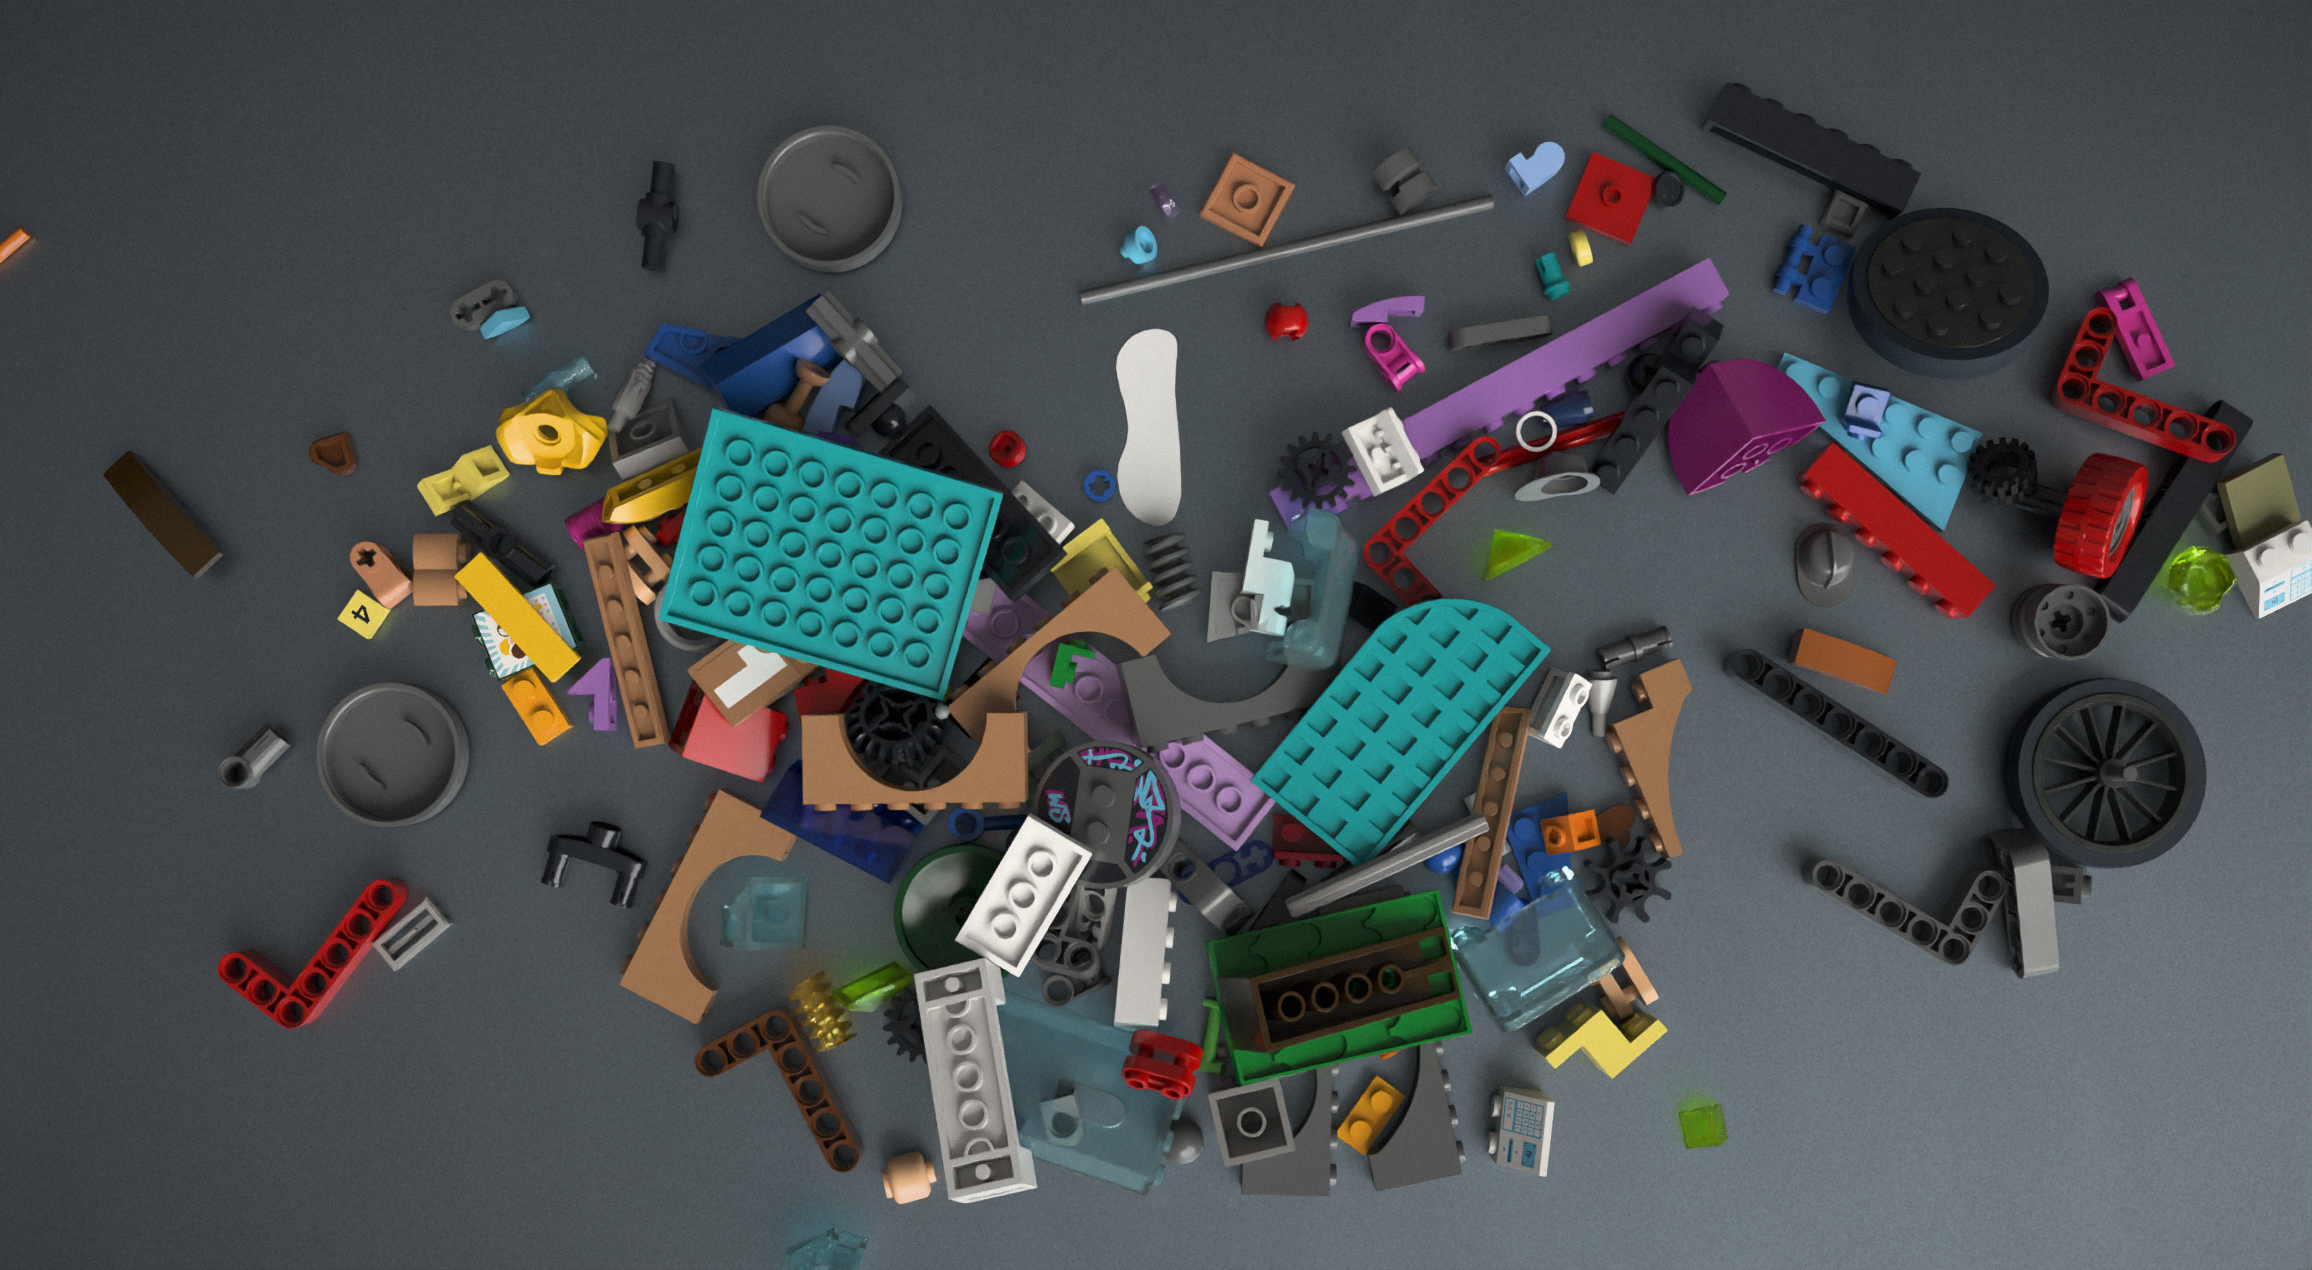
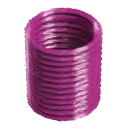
M604 496L595 501V503L592 502L591 505L589 504V506L579 510L576 514L573 513V516H568V519L565 518L564 523L568 532L583 551H585L583 539L618 532L621 529L624 530V524L601 522Z

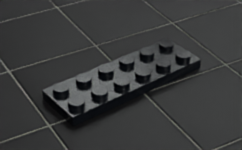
M931 405L924 409L878 452L880 455L1004 491L982 569L1013 603H1016L1068 554Z

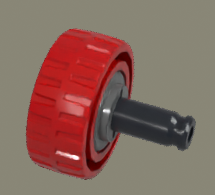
M2093 453L2080 467L2068 492L2037 483V486H2033L2034 491L2031 495L2024 492V500L2019 502L2016 497L2012 498L2013 505L2019 509L2059 519L2053 550L2054 561L2058 566L2083 575L2105 579L2110 577L2119 566L2135 532L2146 494L2147 469L2143 464L2103 453Z

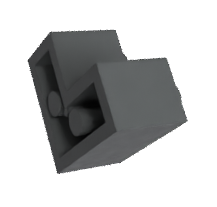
M942 746L922 772L914 765L909 770L905 764H899V767L894 772L891 764H886L881 770L878 768L875 773L883 779L900 786L923 788L936 786L955 778L969 764L950 748ZM909 803L910 809L906 811L927 826L932 823L942 809L926 810L924 809V803Z

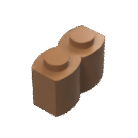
M458 533L414 534V606H465L466 598H470L471 594L454 577L471 560V545L469 541H466L464 535Z

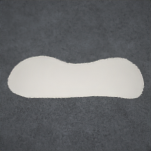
M1161 329L1145 330L1128 339L1121 348L1116 363L1118 383L1124 400L1128 423L1127 441L1118 464L1117 479L1119 492L1127 509L1136 518L1153 526H1163L1170 522L1176 515L1181 498L1180 442L1175 398L1177 342L1175 336Z

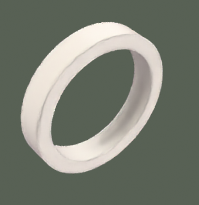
M1540 411L1527 413L1518 421L1516 426L1517 441L1524 449L1532 452H1539L1549 448L1557 435L1554 420L1548 414ZM1541 416L1550 423L1552 435L1544 446L1531 447L1523 441L1520 430L1523 422L1528 417Z

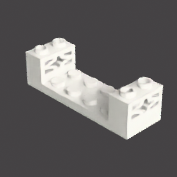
M981 958L914 974L949 1200L966 1204L1037 1188L1032 1152L1030 1149L1024 1148L1019 1144L996 1007L1006 1003L1000 967L986 958Z

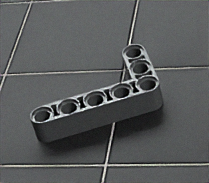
M1813 858L1807 861L1802 869V878L1811 889L1931 959L1952 966L1961 965L1969 959L2007 889L2006 881L1999 872L1980 868L1971 869L1962 877L1939 920H1936L1836 861ZM1825 865L1829 870V878L1825 883L1820 884L1817 880V871L1821 866ZM1983 877H1986L1989 881V888L1986 893L1981 894L1978 884ZM1857 884L1861 894L1857 901L1851 902L1848 897V891L1852 885ZM1888 902L1892 912L1888 919L1883 920L1880 916V908L1884 903ZM1969 908L1972 917L1970 922L1964 926L1961 922V914L1964 909ZM1919 920L1923 926V931L1915 939L1911 929L1913 924ZM1951 939L1954 943V950L1950 956L1946 957L1943 953V946L1947 940Z

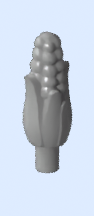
M643 357L636 368L630 367L625 381L613 398L611 405L613 415L606 426L607 429L619 434L625 421L631 420L640 411L648 391L653 386L650 381L655 372L656 362L650 358Z

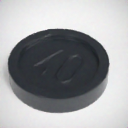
M1672 171L1660 173L1652 185V195L1655 202L1661 207L1668 208L1675 207L1682 201L1685 194V184L1682 177Z

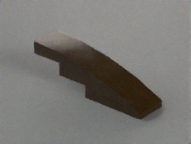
M128 450L103 474L142 524L192 577L200 578L224 555L191 510L182 506L166 484L154 477L139 455Z

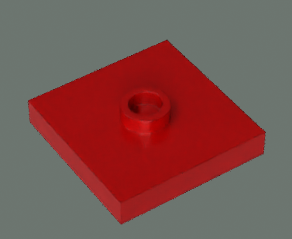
M1592 152L1564 219L1629 246L1633 241L1652 195V185L1655 177Z

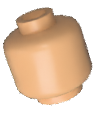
M918 1151L888 1159L886 1169L881 1170L887 1198L893 1197L898 1204L927 1197L931 1191L930 1183L937 1181L932 1160L924 1161L922 1154Z

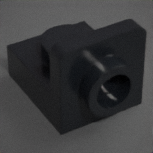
M1350 580L1338 593L1337 602L1333 610L1350 618L1372 633L1380 623L1395 612L1398 606L1368 585Z

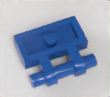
M1800 224L1796 235L1791 236L1787 248L1789 252L1784 264L1778 266L1775 274L1777 280L1773 291L1786 295L1790 285L1797 287L1798 289L1793 299L1794 302L1826 315L1831 310L1856 247L1826 234H1822L1819 237L1816 245L1811 244L1809 238L1813 229L1810 226ZM1802 256L1810 259L1804 274L1796 270Z

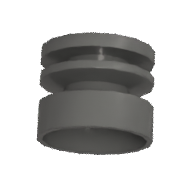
M2048 583L2034 586L2022 594L2014 606L2011 620L2014 636L2022 648L2036 656L2072 661L2087 658L2098 651L2108 638L2111 626L2109 608L2101 595L2087 586L2076 584ZM2054 615H2056L2057 620L2053 622L2054 627H2051L2050 622L2055 619Z

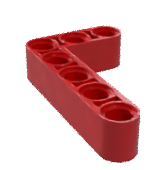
M2097 307L2090 310L2076 330L2052 387L2050 399L2054 407L2065 413L2202 462H2217L2228 454L2235 446L2236 436L2232 428L2226 424L2096 379L2117 330L2118 319L2112 310L2105 307ZM2098 321L2102 323L2106 332L2102 334L2093 332L2090 329L2089 322ZM2078 353L2088 355L2092 360V365H2080L2076 361L2075 355ZM2062 386H2073L2078 391L2079 397L2076 399L2067 398L2062 393ZM2098 398L2111 400L2114 405V411L2102 410L2098 406ZM2137 410L2145 412L2149 416V424L2138 423L2134 419L2133 412ZM2177 423L2183 426L2186 433L2185 437L2173 435L2169 428L2170 424ZM2214 436L2218 438L2222 445L2221 450L2211 449L2207 445L2206 437Z
M1482 436L1475 439L1365 544L1363 555L1367 564L1408 606L1419 603V599L1425 594H1433L1437 598L1444 597L1403 552L1497 464L1502 452L1501 446L1494 438ZM1487 443L1493 448L1494 457L1489 463H1481L1475 458L1474 450L1478 444ZM1461 468L1467 473L1468 481L1464 487L1454 488L1448 482L1450 470ZM1432 492L1439 495L1442 501L1439 511L1428 513L1422 508L1421 500L1425 494ZM1407 517L1414 521L1416 529L1411 537L1402 538L1397 535L1395 524L1398 519ZM1383 542L1389 547L1390 554L1386 561L1377 563L1371 560L1369 548L1373 543ZM1400 568H1408L1414 574V582L1408 588H1399L1394 583V574Z
M393 877L372 881L296 980L253 949L240 950L224 955L218 963L217 971L219 977L224 983L286 1029H294L312 1023L323 1012L371 949V943L384 932L404 906L409 893L407 885L403 880ZM385 885L392 891L390 903H385L381 897V890ZM361 915L367 916L370 921V928L367 932H364L359 926ZM340 943L348 951L345 961H342L337 955V948ZM239 958L246 965L244 975H241L236 968ZM317 973L322 974L325 979L323 990L319 989L315 984ZM267 980L274 986L272 997L268 996L265 992ZM295 1002L302 1006L303 1015L301 1019L297 1018L293 1013Z

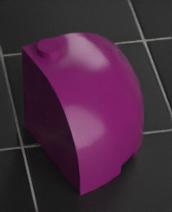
M1734 359L1724 362L1713 360L1704 364L1698 370L1699 375L1696 377L1693 387L1670 418L1668 432L1670 457L1682 487L1687 495H1692L1725 483V478L1741 470L1745 474L1771 460L1769 454L1777 452L1787 445L1793 446L1826 420L1806 391L1777 368L1752 359Z

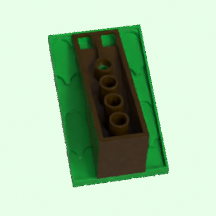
M1439 889L1414 893L1204 942L1236 1085H1246L1472 1033Z

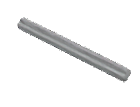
M1476 812L1291 896L1285 900L1286 907L1292 918H1298L1483 834L1489 830L1488 823L1481 812Z

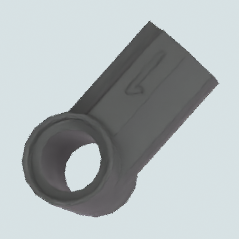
M266 723L233 756L221 761L217 768V778L227 788L252 789L258 785L262 774L292 744L281 731ZM242 764L245 768V776L240 782H237L234 777V771L238 765Z

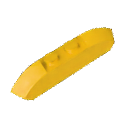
M703 447L608 489L603 502L601 522L611 524L645 522L658 518L669 510L678 509L689 502Z

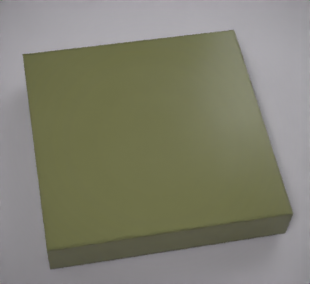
M2273 453L2216 482L2234 547L2245 548L2301 519L2284 454Z

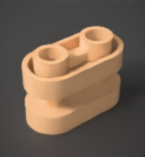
M633 524L623 532L624 537L628 541L623 548L634 593L643 603L649 605L659 595L654 586L660 580L665 584L668 582L674 557L668 551L664 554L655 545L658 539L645 524L641 527ZM637 554L651 568L645 575L631 560Z
M1619 936L1607 943L1611 955L1602 959L1594 951L1583 958L1585 966L1580 968L1591 987L1597 985L1604 997L1599 999L1607 1015L1610 1018L1617 1016L1622 1021L1634 1013L1629 1004L1630 1002L1639 998L1647 1006L1657 1000L1658 995L1626 942ZM1620 967L1630 984L1623 990L1620 989L1611 974V971Z

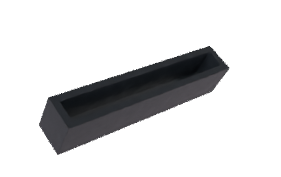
M1727 82L1722 87L1701 128L1706 133L1827 190L1834 192L1837 189L1868 204V209L1889 219L1897 217L1905 210L1921 175L1920 172L1912 169V165L1902 159L1892 160L1880 154V150L1875 146L1865 143L1858 144L1848 139V135L1843 131L1834 128L1826 129L1816 124V120L1811 116L1803 113H1792L1784 109L1783 104L1779 101L1758 97L1752 94L1750 88L1740 83L1731 84Z

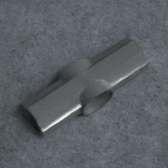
M829 291L821 295L805 311L831 340L830 344L850 366L854 365L879 393L902 374L903 371L877 344L878 340L870 329L858 318L854 319Z

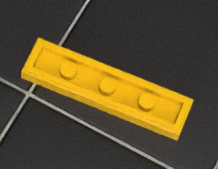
M480 552L454 576L551 682L555 683L581 659L579 654L485 553Z

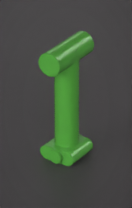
M1205 997L1203 1005L1210 1007L1202 1048L1203 1056L1197 1070L1223 1076L1226 1070V1063L1215 1060L1222 1024L1220 1010L1216 997Z

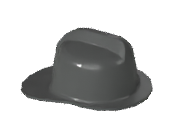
M1579 450L1554 451L1546 454L1538 461L1534 480L1523 484L1515 491L1514 495L1515 499L1519 501H1536L1560 495L1582 494L1596 489L1600 485V478L1593 473H1589L1583 452Z
M1824 522L1810 525L1801 532L1796 542L1797 580L1800 592L1808 602L1815 606L1825 608L1837 606L1849 597L1854 587V550L1849 536L1840 527Z

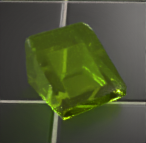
M1711 1105L1679 1113L1686 1149L1722 1146L1728 1140L1721 1105Z

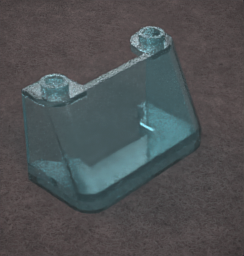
M1308 507L1290 519L1287 537L1295 538L1300 543L1303 550L1301 558L1318 561L1309 619L1291 624L1285 633L1284 639L1268 642L1265 660L1316 671H1325L1334 667L1341 657L1360 542L1357 536L1335 514L1326 510Z
M1567 866L1562 869L1552 870L1546 874L1544 882L1540 887L1544 894L1543 896L1484 932L1478 927L1462 926L1456 929L1450 937L1459 969L1483 1010L1503 1032H1510L1521 1028L1610 973L1625 960V954L1615 936L1573 871Z

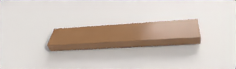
M620 532L583 539L582 542L634 749L665 744L671 741Z
M1505 704L1491 721L1472 814L1481 812L1484 815L1489 830L1467 840L1465 843L1451 912L1454 914L1485 920L1490 918L1532 717L1531 708Z

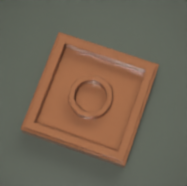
M1232 152L1199 216L1262 248L1290 197L1295 184Z

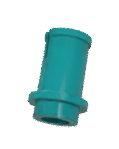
M1555 252L1543 255L1540 259L1534 261L1545 286L1544 296H1549L1550 301H1553L1570 293L1568 288L1571 285L1570 281H1565Z

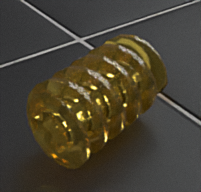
M825 971L794 986L793 991L786 998L787 1002L799 1000L800 1003L793 1010L794 1014L806 1013L807 1016L800 1023V1026H813L814 1029L808 1034L807 1039H820L819 1044L813 1049L815 1053L830 1051L858 1035V1033L846 1035L847 1030L852 1026L850 1020L839 1022V1019L845 1013V1009H832V1006L838 1001L839 997L837 995H825L832 987L831 982L819 984L818 981L823 977Z

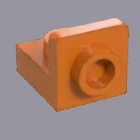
M1594 809L1546 818L1540 821L1548 855L1573 852L1601 845Z

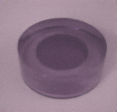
M1161 181L1150 188V193L1167 217H1172L1180 211Z

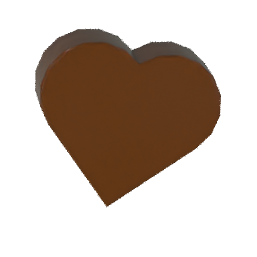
M344 431L318 439L310 446L309 457L316 465L327 467L330 472L339 476H348L355 471L357 458L348 432Z
M1616 804L1597 814L1596 820L1603 845L1610 849L1605 840L1608 837H1612L1618 841L1620 850L1626 848L1631 836L1629 829L1635 823L1634 811L1627 805Z

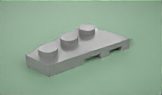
M1212 571L1207 643L1253 632L1250 631V599L1254 600L1255 596L1240 593L1242 573ZM1295 578L1290 606L1284 609L1278 607L1274 611L1279 615L1287 617L1286 623L1316 616L1319 579Z

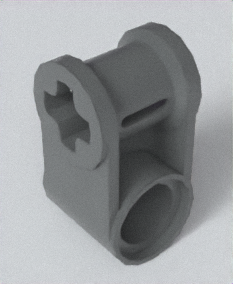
M1087 952L1074 959V966L1083 968L1091 961V953ZM1101 967L1094 976V980L1091 978L1078 979L1052 973L1045 978L1042 984V996L1048 1005L1060 1008L1083 996L1098 991L1110 984L1112 979L1110 976L1105 975ZM1056 980L1065 982L1068 986L1067 995L1062 999L1052 998L1047 991L1051 982Z

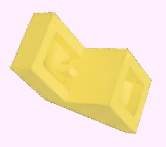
M489 445L462 455L451 469L422 479L417 488L435 516L464 505L468 500L472 501L506 479L510 474L493 447Z

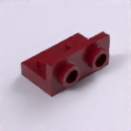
M1273 814L1271 857L1279 859L1280 866L1300 867L1301 860L1315 861L1316 868L1336 869L1337 862H1345V857L1293 815Z

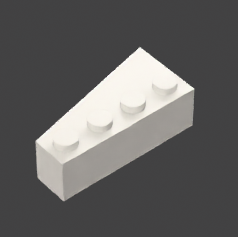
M1148 877L1137 884L1127 887L1114 1030L1132 1032L1136 1030H1150L1157 1032L1159 1020L1166 1021L1168 998H1161L1162 984H1169L1171 962H1164L1165 947L1172 948L1174 926L1167 925L1168 912H1176L1177 890H1171V881L1169 879Z

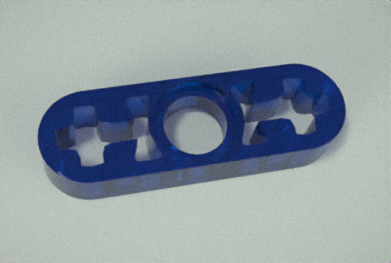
M1255 839L1243 844L1237 852L1233 849L1206 864L1214 872L1216 866L1221 862L1233 864L1236 869L1235 877L1230 882H1226L1232 888L1266 871L1272 865L1274 858H1272V848L1263 840ZM1256 846L1259 850L1265 849L1267 855L1263 857L1264 864L1258 866L1256 862H1251L1245 865L1249 872L1242 875L1241 867L1233 856L1241 853V859L1243 860L1251 855L1250 848ZM1193 870L1184 874L1182 878L1188 877ZM1177 889V892H1178V895H1179L1180 899H1181L1183 902H1185L1186 904L1193 905V904Z

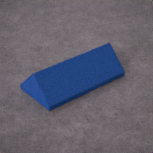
M820 293L698 365V368L727 410L753 417L767 409L770 405L792 394L800 381L795 371V366L799 359L808 360L827 372L837 367L844 360L830 344L831 340L805 313L821 296Z

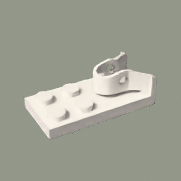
M1029 813L955 941L1019 977L1094 850Z

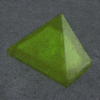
M1495 529L1481 578L1486 583L1553 546L1549 540Z
M894 961L832 990V994L849 1011L873 1012L912 982L913 977L910 972Z

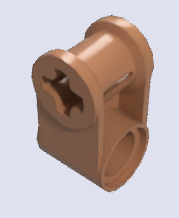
M364 541L352 548L350 562L353 568L368 584L373 595L387 609L391 610L413 592V576L399 563L387 547ZM369 552L376 553L373 556L374 565L367 564L370 560Z

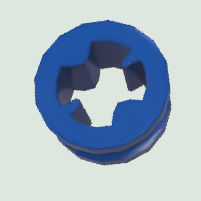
M1095 470L1087 475L1083 488L1084 493L1090 500L1100 503L1111 498L1115 492L1116 484L1115 479L1110 473L1105 470ZM1097 476L1104 477L1103 482L1108 481L1110 485L1109 489L1104 490L1103 496L1094 495L1095 490L1091 492L1089 488V483H1094Z

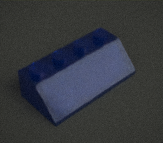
M799 758L787 769L759 816L888 884L892 882L908 861L925 826L906 810H887V804H873L872 810L863 811L851 810L850 804H836V810L814 811V804L803 805L802 760Z

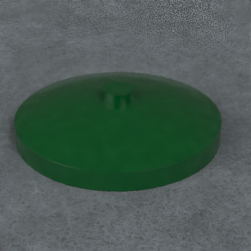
M952 844L927 854L908 872L895 900L894 927L902 951L912 965L921 973L984 958L955 941L1001 863L1005 853L982 844ZM1000 967L1002 979L1011 974Z

